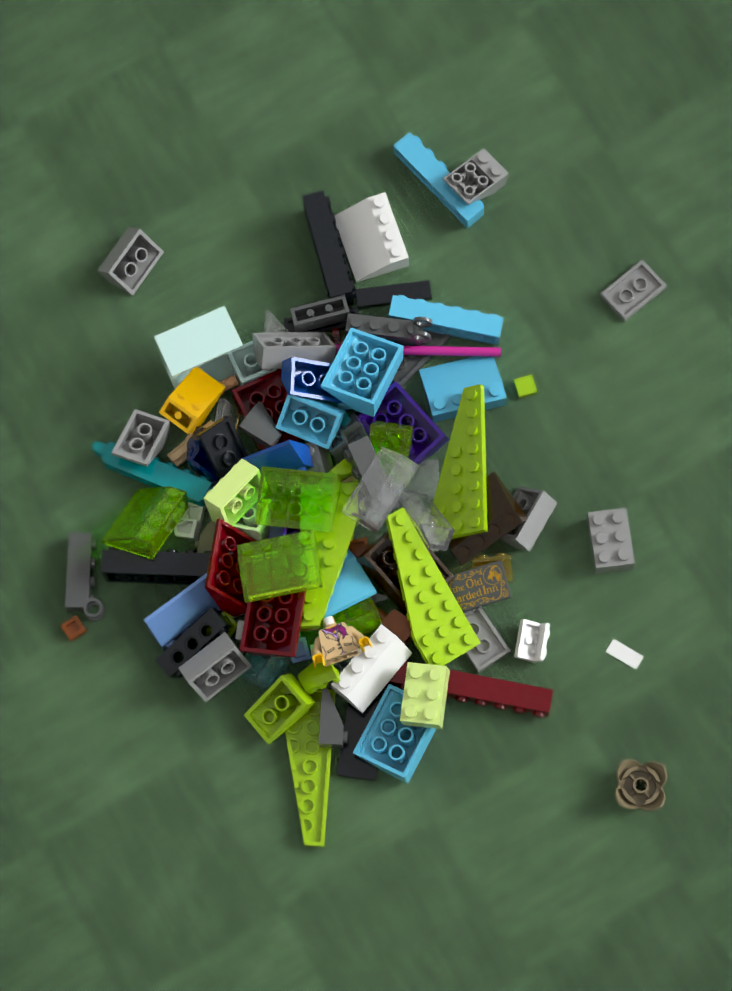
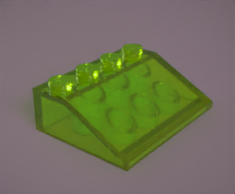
M262 466L255 524L332 533L340 497L342 476L333 473Z
M171 486L137 489L102 538L101 543L153 559L189 508L187 492Z
M314 529L237 545L245 603L323 587L319 545Z

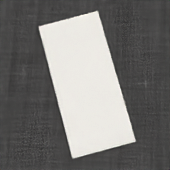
M615 639L612 640L606 650L607 653L634 669H637L644 657Z

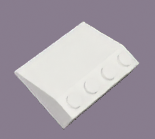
M385 192L368 197L334 215L335 224L339 230L356 283L409 266V257Z

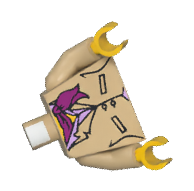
M329 616L322 620L325 629L318 631L319 636L314 641L312 649L313 666L316 668L317 663H322L323 666L327 667L360 655V648L364 652L365 646H373L369 637L364 636L354 627L347 626L345 622L336 624L334 617Z

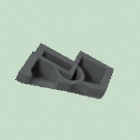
M260 401L252 408L239 426L240 430L255 438V441L265 448L276 445L282 436L279 429L275 428V423Z
M354 412L350 415L352 418L350 423L339 428L329 448L330 453L339 463L345 459L343 455L344 446L368 436L361 421Z

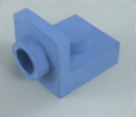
M299 633L296 657H291L292 664L311 659L304 633Z

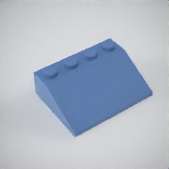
M207 573L144 619L149 632L163 651L170 647L211 607L218 609L220 613L223 611L205 589Z

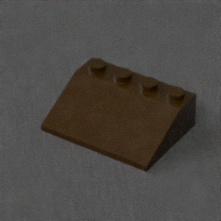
M495 471L486 477L488 532L446 540L450 550L461 565L473 559L528 519Z
M387 531L356 560L407 617L406 604L403 601L397 574L398 568L393 556V545ZM423 541L443 578L448 583L454 575Z

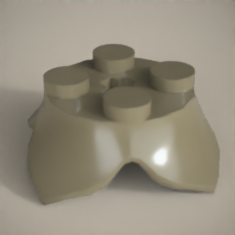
M634 759L621 760L616 771L618 785L615 789V799L617 804L630 810L642 809L651 812L661 809L665 802V793L663 791V786L667 780L665 765L656 761L640 764ZM637 782L639 784L644 783L643 791L636 789Z

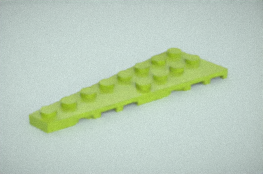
M319 689L310 694L317 703L300 720L285 731L304 846L325 847L332 748L319 747L322 689ZM328 689L335 704L336 692L333 689Z

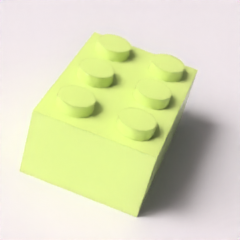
M241 459L219 480L212 490L207 492L203 499L212 521L216 523L217 519L220 518L234 526L267 491L259 469Z
M407 663L400 722L403 725L434 729L443 728L450 674L447 666Z

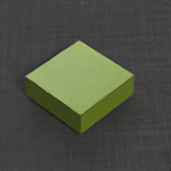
M532 374L514 379L519 398L537 394Z

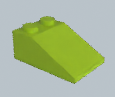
M285 674L275 681L244 716L266 743L271 744L300 720L317 702L304 690L293 674Z

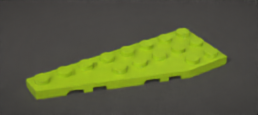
M481 384L466 387L462 392L433 500V540L436 542L488 532L484 386Z
M359 482L301 485L300 578L308 579L301 629H319L322 626V620L325 618L328 603L335 590L336 581L340 576L348 553V547L359 522Z
M404 507L385 517L389 538L393 545V556L398 568L397 574L401 593L406 604L407 620L410 622L411 638L426 664L444 666L481 642Z

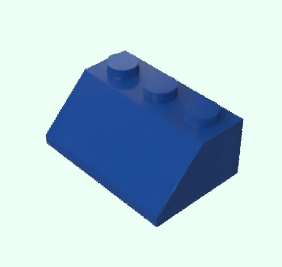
M291 357L282 361L281 381L288 395L342 403V401L321 388V384L332 363Z
M292 440L284 441L241 458L259 469L265 487L273 486L279 480H288L292 475L304 474L308 469L314 467L309 446Z

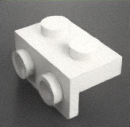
M526 619L520 620L514 658L532 663L543 661L547 654L546 643L550 636V624L546 622L540 624Z

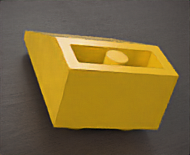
M195 367L170 394L158 413L187 434L195 433L200 429L226 387L199 367Z

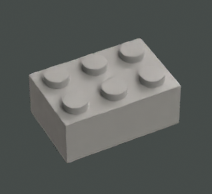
M626 508L588 512L586 519L594 573L632 570L635 561Z
M224 632L178 669L191 687L207 702L250 669L252 665L243 652L239 651L238 646Z

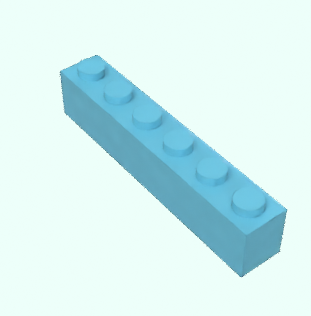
M409 132L393 145L394 154L467 229L484 215V204L481 200L468 205L443 180L450 172L441 160L438 161L435 158L431 149H426L422 145V141L418 136H413Z
M393 295L388 318L414 321L415 317H427L433 322L431 327H423L425 331L444 335L448 334L493 345H498L504 319V317H500L497 314H485L478 310H465L459 306H445L439 302L430 303L423 299H410L404 295Z

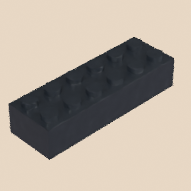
M324 190L303 195L304 213L328 298L345 295L347 305H354L353 298H356L355 286L350 277L349 265L346 263L344 247L341 246V237L339 230L336 228V220L331 210L329 196L325 197Z
M109 547L108 550L102 551L101 573L107 582L191 585L207 573L211 551L197 553L194 550H186L185 553L173 549H168L166 552H158L157 549L139 551L137 548L120 550L117 547Z

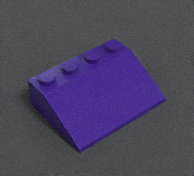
M396 381L388 388L374 417L364 413L358 415L367 435L403 475L429 458L450 440Z

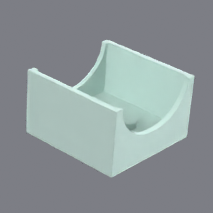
M225 306L154 336L162 363L174 389L195 367H199L219 382L232 376L234 372L227 353L243 347Z

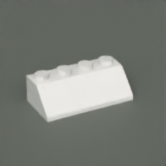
M382 624L369 638L373 647L365 646L364 652L360 649L361 654L355 656L339 674L340 681L338 683L333 681L331 684L332 689L362 714L412 655L407 646Z

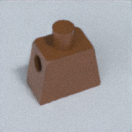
M379 608L373 614V617L379 622L375 627V631L382 624L405 645L412 639L410 622L405 615L396 609H393L387 615Z

